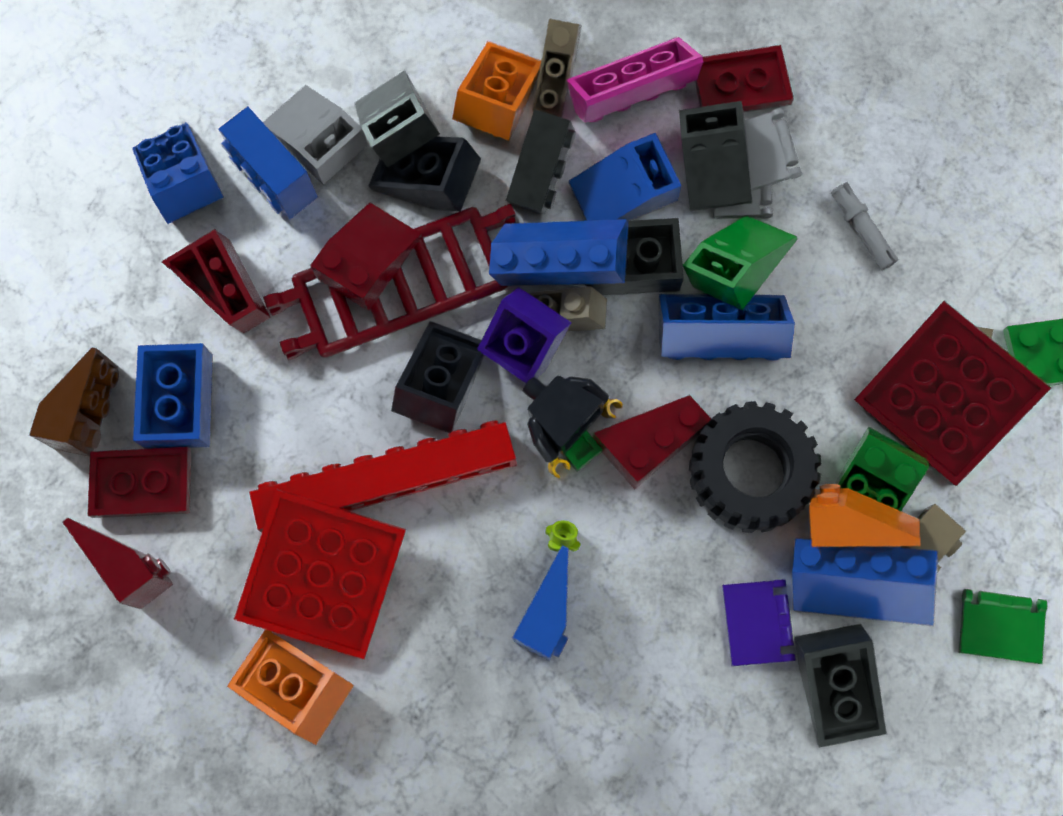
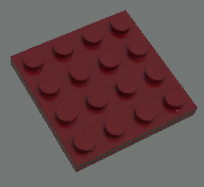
M944 300L854 400L912 450L926 458L928 463L952 484L957 486L1043 398L1051 387Z

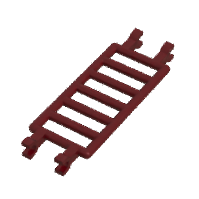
M511 203L482 217L476 207H470L461 212L414 228L422 234L414 250L436 303L418 309L403 270L400 267L392 279L406 314L388 321L381 300L378 297L370 309L376 326L359 332L345 296L328 286L347 336L328 343L306 284L317 279L312 268L295 273L292 276L294 288L281 293L263 296L266 308L272 316L300 303L311 332L279 342L283 354L286 355L289 361L306 351L317 348L321 357L328 358L507 289L508 286H501L495 279L478 287L476 286L453 227L470 221L489 266L492 241L488 232L503 227L504 224L516 223L514 218L516 215ZM439 232L443 236L465 292L447 298L424 241V238Z

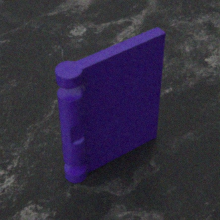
M786 579L722 585L732 666L796 661L795 654L781 655L780 648L794 646L788 595L774 596L773 588L786 587Z

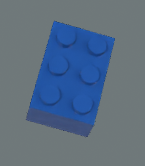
M248 106L218 128L224 139L220 144L229 154V160L238 171L243 170L248 176V181L258 193L263 192L268 198L266 199L267 203L277 214L283 212L290 220L318 198L307 171Z
M203 343L138 345L133 441L144 449L210 447L213 354Z

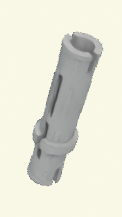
M848 182L836 187L831 192V195L845 214L843 218L847 223H851L880 267V270L883 271L895 264L899 259L867 213L869 210L867 206L861 204Z

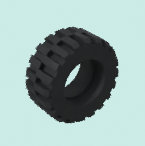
M752 401L746 402L743 407H739L737 404L727 407L724 413L716 414L709 424L703 428L692 449V457L689 461V471L692 477L689 481L691 489L696 490L698 494L696 500L701 507L705 505L710 511L707 515L713 520L719 518L724 521V527L731 530L737 527L741 528L743 533H753L755 530H761L763 533L772 531L775 527L785 525L811 502L815 495L814 489L820 483L821 474L817 472V468L822 465L821 454H815L814 448L818 445L814 436L809 438L804 432L808 427L802 420L796 424L790 419L793 415L792 412L784 409L782 413L775 411V404L766 402L763 407H757V402ZM741 440H755L766 444L775 451L781 460L784 477L780 487L774 493L765 497L749 496L731 484L725 474L723 461L727 450L734 443Z

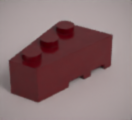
M216 229L161 261L183 283L200 296L224 321L242 333L248 332L271 318L231 241Z
M688 395L594 432L593 438L603 449L602 453L635 490L700 435L703 428L709 424L711 418Z

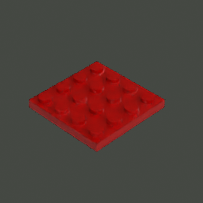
M276 489L234 620L364 660L406 529Z

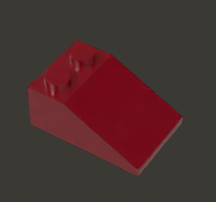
M369 202L327 241L310 266L318 280L369 311L418 243L422 234Z
M70 518L62 521L120 604L142 609L174 585L168 577L171 571L161 558L155 559L150 553L140 552Z

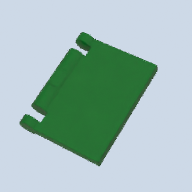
M970 589L963 590L959 653L1043 664L1045 617L1047 611L1046 600H1037V612L1035 613L1030 612L1032 599L1029 597L979 591L977 594V605L971 604L973 591Z

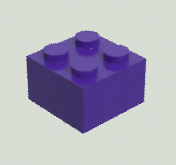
M518 287L501 300L477 350L527 383L532 377L538 378L546 371L572 322Z

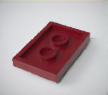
M781 45L704 56L697 80L694 81L700 107L742 101L743 112L792 105L794 100Z
M189 447L90 451L87 516L91 518L190 513L191 449Z

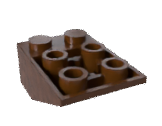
M92 347L39 403L29 436L55 450L90 457V451L96 449L101 440L100 427L103 418L107 417L110 410L109 397L112 388L118 383L119 366L97 348Z

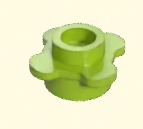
M561 520L547 526L545 533L549 536L548 547L551 550L559 551L562 545L570 551L579 550L581 544L577 540L578 529L573 523Z

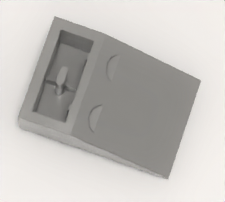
M307 85L302 87L263 122L284 147L323 185L368 146L361 126L342 108Z

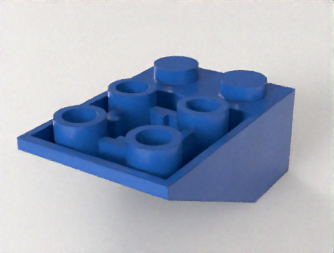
M187 122L172 126L166 132L153 138L144 139L138 145L132 147L149 194L167 224L224 198Z
M656 132L624 145L569 180V185L586 221L619 219L630 221L677 202L682 187Z

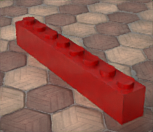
M496 420L481 424L479 426L480 429L467 432V429H460L449 433V438L438 441L435 438H426L418 441L417 446L404 449L403 446L393 447L385 451L386 455L373 458L372 455H364L355 458L353 464L341 467V464H331L323 467L322 472L309 475L308 472H302L290 476V481L278 484L277 481H269L259 484L257 490L249 492L257 529L260 532L263 530L276 489L347 511H354L517 466L506 422L499 424Z

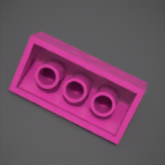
M676 37L569 78L567 83L575 113L584 123L597 122L607 114L615 111H626L633 104L654 100L660 94L670 90L683 89L688 83L697 80L703 64V57L680 37Z

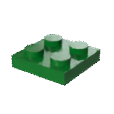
M1063 319L1012 325L1003 329L1007 349L1012 356L1049 386L1063 384Z

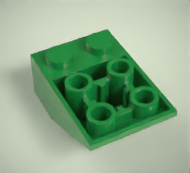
M744 216L703 240L685 261L683 268L693 288L743 310L798 238L764 222Z
M868 427L835 484L840 485V488H849L902 511L929 469L926 458Z

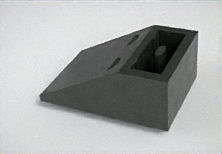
M405 70L354 103L360 126L371 148L387 167L440 135Z
M742 101L679 110L690 211L753 203Z

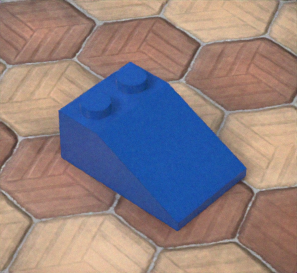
M563 545L512 637L515 643L550 661L552 655L559 658L569 638L564 635L567 616L568 548Z

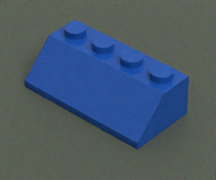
M627 219L504 224L491 243L489 275L501 286L625 283L629 221Z
M659 294V344L661 357H668L673 360H681L685 357H697L704 360H714L716 358H733L735 360L764 358L771 361L791 358L795 322L785 295H754L745 308L740 310L708 294Z
M795 538L792 569L793 610L934 626L938 552L887 546L812 547L811 540Z

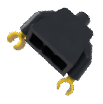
M556 376L548 386H545L536 377H532L525 384L522 391L533 400L527 409L530 417L527 425L533 445L545 462H549L548 470L557 478H560V476L556 473L555 468L559 463H563L567 470H570L571 467L567 460L558 457L559 453L564 456L600 415L605 418H616L610 412L611 404L615 408L623 407V403L620 400L609 399L608 393L592 379L571 376L563 378Z

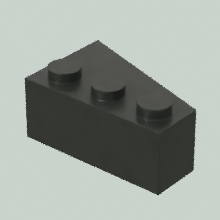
M534 109L505 201L540 214H545L547 208H552L556 197L554 187L557 179H561L566 165L564 160L575 138L576 131L570 120Z

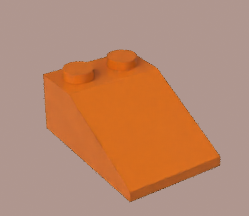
M487 41L457 90L452 120L485 131L493 136L509 140L519 123L538 78L541 60Z
M824 484L820 486V489H814L815 495L811 499L809 506L812 547L920 546V519L849 488H840L838 484Z
M266 629L227 685L228 688L292 733L314 745L317 744L354 686Z

